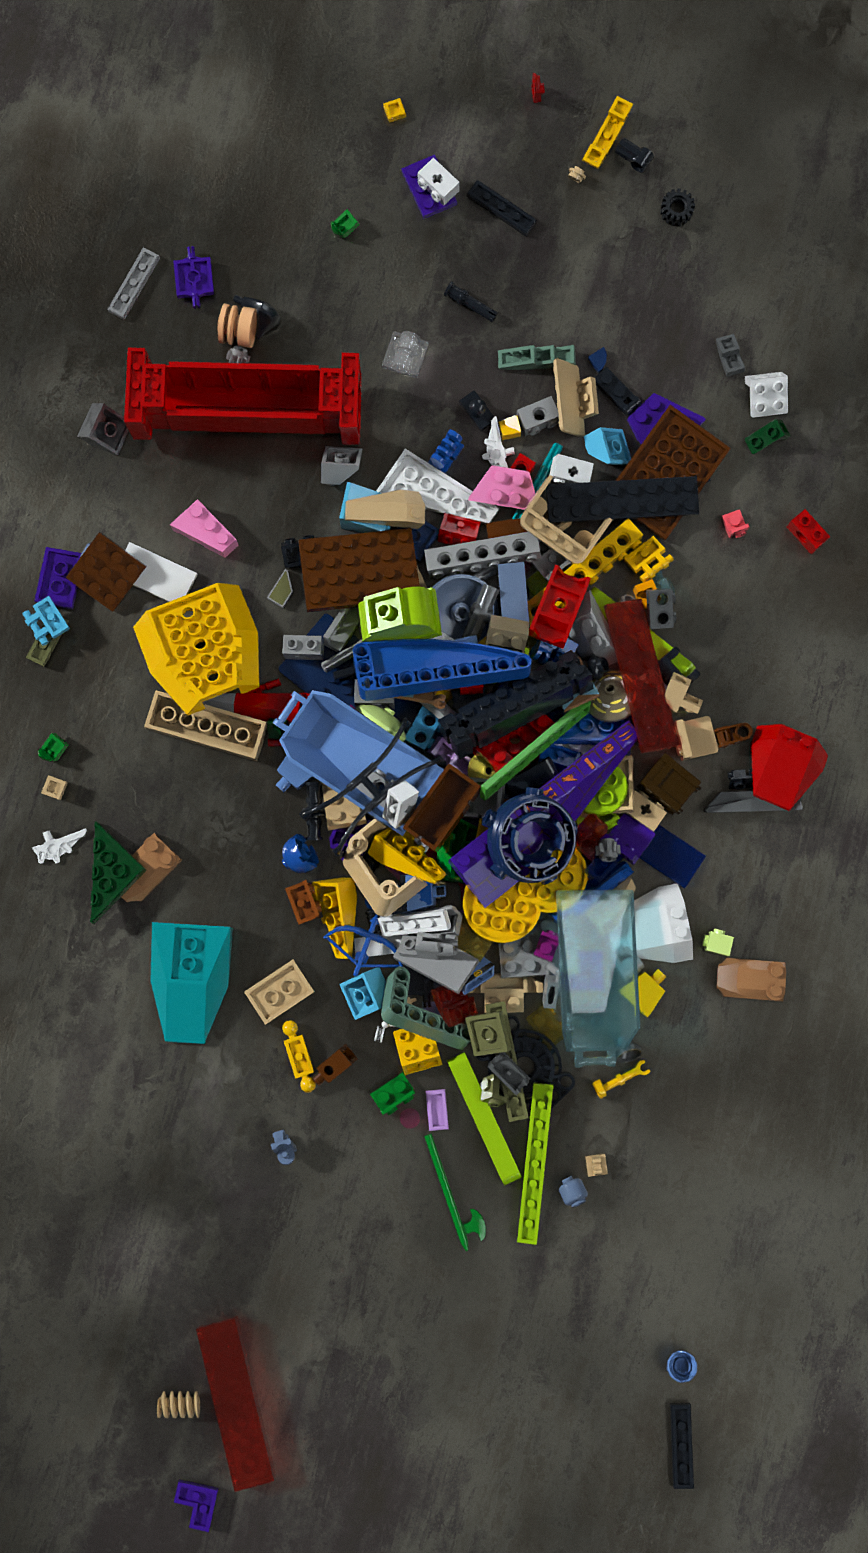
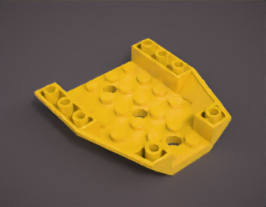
M215 583L147 610L133 627L150 674L187 716L204 710V701L239 688L241 694L259 688L258 631L239 585ZM187 611H193L192 616L184 617ZM205 642V647L202 649L196 648L198 643ZM211 674H218L216 680H208Z

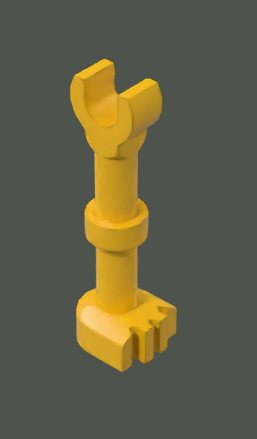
M645 1060L638 1061L633 1069L622 1075L620 1073L617 1074L616 1078L605 1084H602L600 1079L593 1082L592 1085L599 1098L606 1097L607 1091L618 1085H624L627 1080L637 1075L649 1074V1069L645 1071L640 1069Z

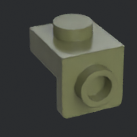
M495 1074L484 1077L481 1083V1101L488 1103V1106L499 1107L501 1104L507 1103L508 1098L499 1095L500 1079Z

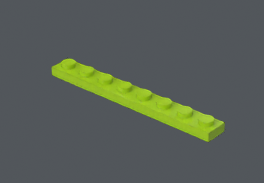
M534 1082L517 1237L518 1243L537 1245L553 1084Z

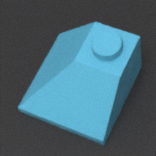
M600 427L583 436L589 455L607 464L627 465L631 460L623 429Z
M376 967L339 984L355 1020L382 1008L386 981L380 968Z

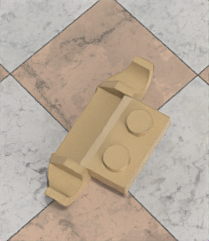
M494 973L492 978L469 993H484V1013H487L485 1004L505 1001L507 1013L524 1012V993H543V982L533 977L501 979V973Z

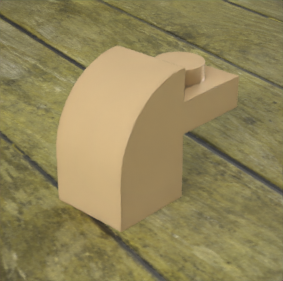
M675 672L665 692L668 706L675 712L681 706L687 712L698 714L703 700L686 693L691 679Z

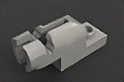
M418 932L417 936L402 935L399 955L438 960L439 956L456 955L457 951L454 950V946L458 947V937L451 934L443 935L440 933Z

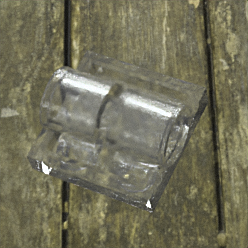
M393 331L382 368L418 378L429 342L421 340L417 334L409 331H403L402 333Z

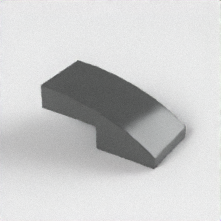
M734 334L716 338L719 356L726 376L729 377L745 372V366L739 354L740 348Z

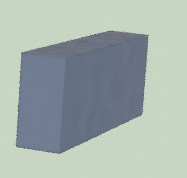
M524 562L498 564L502 617L529 622Z

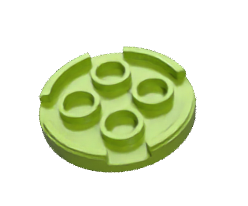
M618 766L584 809V813L592 816H605L615 812L624 803L628 793V783L625 774Z

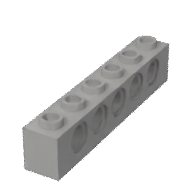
M529 532L424 550L429 577L436 579L449 574H462L466 571L478 572L488 567L495 569L498 568V564L524 561L535 562L541 559L539 540ZM519 547L525 548L522 552L516 551ZM501 550L506 551L504 555L497 554ZM481 554H488L485 558H479ZM463 557H469L465 562L460 561ZM450 560L449 564H442L443 561Z

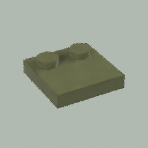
M503 1011L472 1015L465 1018L474 1056L512 1050Z

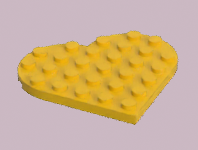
M479 819L476 838L488 829L482 825V819ZM575 847L571 861L557 875L556 880L542 885L541 882L525 883L519 881L486 908L483 907L467 885H465L462 906L468 925L477 935L485 940L494 943H510L527 935L536 925L540 913H556L572 906L581 897L587 883L586 862L577 847ZM554 850L551 857L556 858L558 861L563 851Z

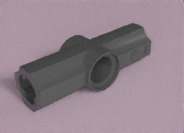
M483 584L477 601L470 608L469 620L462 637L477 635V640L479 641L485 625L491 619L493 614L492 608L500 590Z

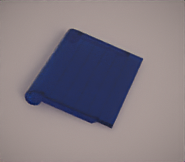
M658 825L654 831L655 837L640 856V859L685 889L706 856L661 825Z

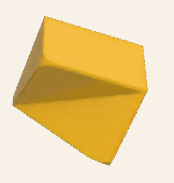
M518 415L499 421L502 440L521 437Z

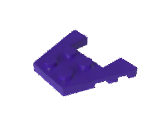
M653 393L628 417L627 422L637 441L642 444L669 405H672L699 426L706 419Z

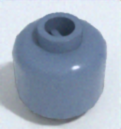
M570 1176L562 1180L563 1185L559 1187V1193L565 1205L574 1208L586 1202L585 1198L588 1196V1192L580 1178L573 1179Z

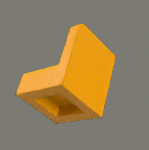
M653 579L635 585L633 589L641 610L647 609L646 590L657 589ZM660 595L657 597L658 603L661 601Z

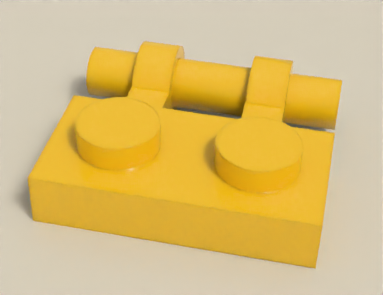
M652 536L624 557V562L635 574L643 570L645 573L640 576L642 582H646L648 579H653L656 576L655 574L661 569L665 570L669 567V563L674 559L670 554L665 558L662 556L666 552L665 547ZM656 560L658 563L650 568L648 565Z

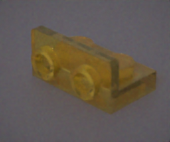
M542 1005L525 1018L534 1030L546 1035L555 1045L569 1036L567 1034L569 1029L564 1022H558L554 1017L557 1015L554 1009L544 1008ZM543 1039V1042L551 1049L550 1043Z

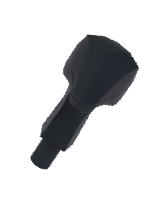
M234 296L233 301L240 304L242 308L257 309L259 322L255 334L256 339H261L266 332L279 324L281 317L269 303L254 298Z

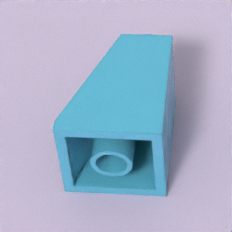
M347 482L339 517L341 529L360 533L391 530V526L345 520L346 501L382 493Z

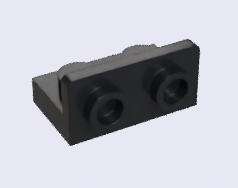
M306 535V536H303V539L318 538V537H314V535ZM295 538L285 539L281 543L285 568L301 566L299 541Z

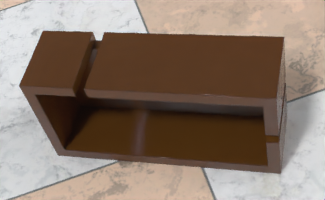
M448 764L405 823L403 829L433 851L438 852L471 807L468 804L469 801L474 802L480 794L481 786L454 766Z

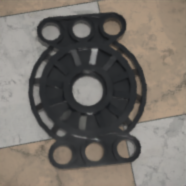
M510 1015L508 1019H513L517 1023V1027L511 1030L517 1060L521 1057H529L534 1062V1070L528 1075L530 1077L529 1083L523 1087L526 1104L530 1103L529 1111L531 1113L534 1082L553 1084V1090L558 1093V1097L552 1100V1109L573 1089L575 1078L569 1072L561 1073V1056L551 1039L536 1030L519 1029V1019L516 1016ZM527 1033H533L540 1037L539 1039H537L532 1036H527ZM543 1039L549 1042L553 1048L549 1049L548 1046L544 1042H542ZM555 1052L558 1057L559 1065H555L553 1054ZM494 1053L488 1054L486 1057H475L479 1061H488L489 1063L496 1055ZM488 1068V1075L490 1076L492 1075L491 1070ZM564 1076H568L572 1080V1084L568 1087H564L560 1082ZM499 1088V1093L504 1097L503 1091Z

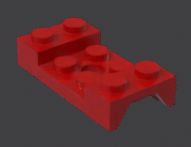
M555 564L529 628L528 636L563 649L591 578L584 577L578 579L565 574L560 566ZM561 601L564 603L565 607L558 608L556 607L555 602Z
M545 714L481 749L478 746L474 747L473 754L475 756H482L492 765L496 773L555 722ZM513 738H517L520 740V742L517 744H512L510 740Z

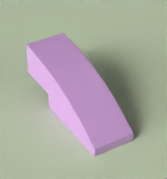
M438 736L431 749H428L427 752L434 758L440 755L447 762L445 766L451 764L468 776L467 769L471 758L466 756L459 759L452 750L451 744H448L443 737Z

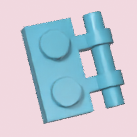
M50 596L33 605L36 611L33 615L29 610L23 612V616L26 619L25 623L31 627L35 633L34 637L37 641H40L42 646L49 643L46 638L47 634L50 633L55 639L70 629ZM40 619L45 625L42 629L37 624V621Z

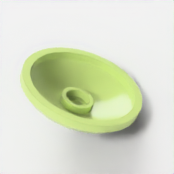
M362 704L356 708V710L393 736L396 735L402 725L394 717L395 712L387 706L382 709L376 705ZM404 731L399 738L403 742L406 739Z

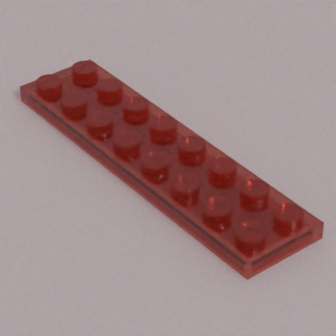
M642 599L606 604L604 610L641 754L677 747L679 741L670 706L665 699L666 691Z

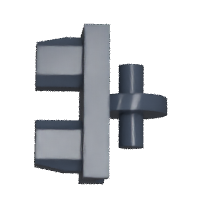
M285 1130L272 1133L275 1143L271 1144V1148L277 1155L279 1162L283 1165L291 1164L295 1159L296 1145L289 1138V1135L285 1133Z

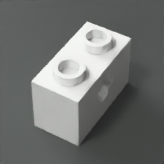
M434 158L418 172L419 186L423 190L430 192L432 198L443 206L459 192L460 182Z
M557 454L553 457L549 475L553 476L552 480L555 484L590 482L594 463Z
M406 780L389 789L382 817L395 829L405 824L415 811L419 791Z

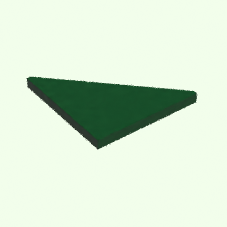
M97 821L94 823L95 838H93L94 862L92 864L93 884L90 905V922L92 924H95L147 871Z

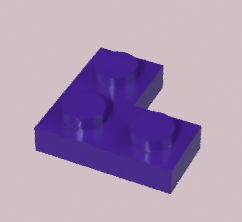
M179 1479L174 1503L193 1507L189 1528L209 1532L219 1488Z

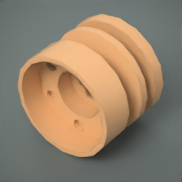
M224 303L218 319L219 343L225 344L228 341L229 345H233L237 337L238 346L252 348L257 330V309L243 307L239 315L237 305H233L231 308L230 304Z

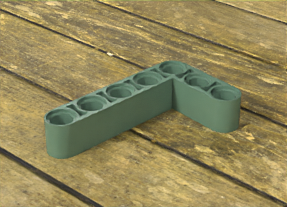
M397 967L387 977L381 1017L384 1022L459 1050L464 1049L471 1043L467 1025L407 1003L410 973L405 967Z

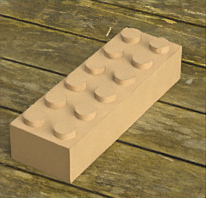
M155 691L144 725L147 730L256 762L258 761L268 729L267 722L204 704V710L187 716L169 694Z

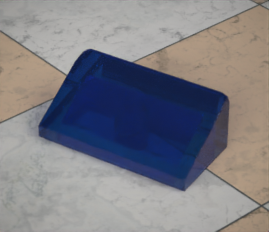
M619 854L616 860L612 862H604L597 856L584 870L595 888L620 862L622 857Z

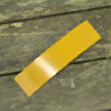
M619 96L616 97L596 138L582 159L583 162L599 169L623 128L633 103Z

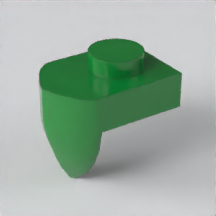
M348 209L335 221H331V229L339 238H346L360 225Z
M51 733L43 746L39 748L38 755L44 761H58L68 747V744L56 733Z

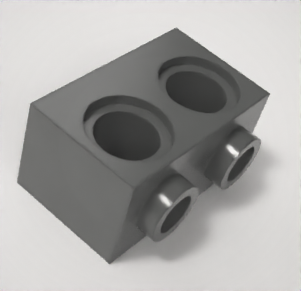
M670 588L646 590L648 628H674V623H676L677 619L676 612H673V604L676 603L675 592H672ZM660 594H664L666 597L663 604L657 602V597ZM661 613L666 614V621L663 623L658 621V616Z

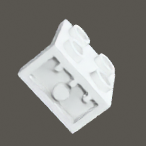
M783 372L745 376V384L750 387L751 417L788 413L787 375Z

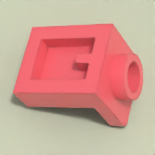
M740 509L721 517L729 538L734 536L735 538H740L746 535L747 530L750 528L749 524H745Z

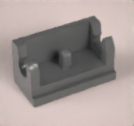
M505 1052L499 1053L488 1063V1068L515 1095L519 1094L521 1089L529 1083L530 1077Z

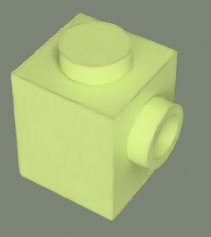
M714 929V932L710 931L707 935H704L702 946H705L704 951L722 956H730L734 937L725 935L726 931Z

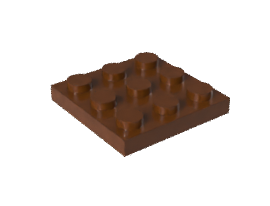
M99 532L66 578L113 612L147 566Z

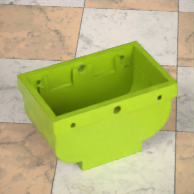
M396 587L366 596L364 601L358 604L363 642L396 639H431L442 635L436 590L432 587H408L404 589Z

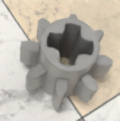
M234 346V348L228 350L226 359L229 360V363H249L251 356L247 355V349L244 347Z
M612 838L602 839L598 843L599 846H596V855L604 862L615 861L618 854H621L620 845H617V842Z

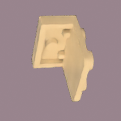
M709 716L687 721L681 719L672 724L671 731L673 737L676 738V751L678 756L681 757V761L718 752V745Z

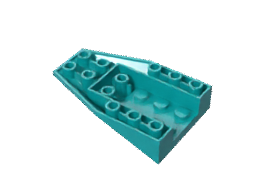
M152 922L151 985L165 1042L205 1044L229 986L232 927Z

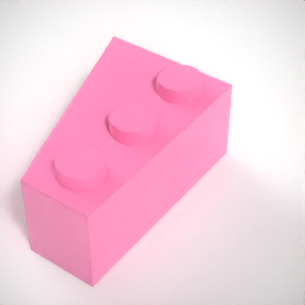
M198 499L170 524L174 532L182 534L224 558L239 546L234 536Z

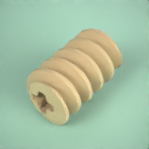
M163 1391L161 1397L158 1398L157 1418H161L162 1414L165 1418H169L170 1414H172L173 1418H177L178 1414H180L181 1418H185L187 1413L189 1418H193L195 1413L197 1418L200 1416V1397L197 1391H195L193 1397L190 1396L189 1391H187L185 1397L182 1396L181 1391H179L177 1397L174 1396L173 1391H171L169 1397Z

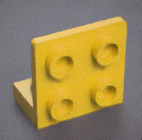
M404 1029L393 1032L405 1075L442 1065L436 1041Z

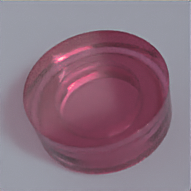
M407 1108L401 1113L400 1121L404 1127L414 1128L418 1125L420 1116L417 1110Z

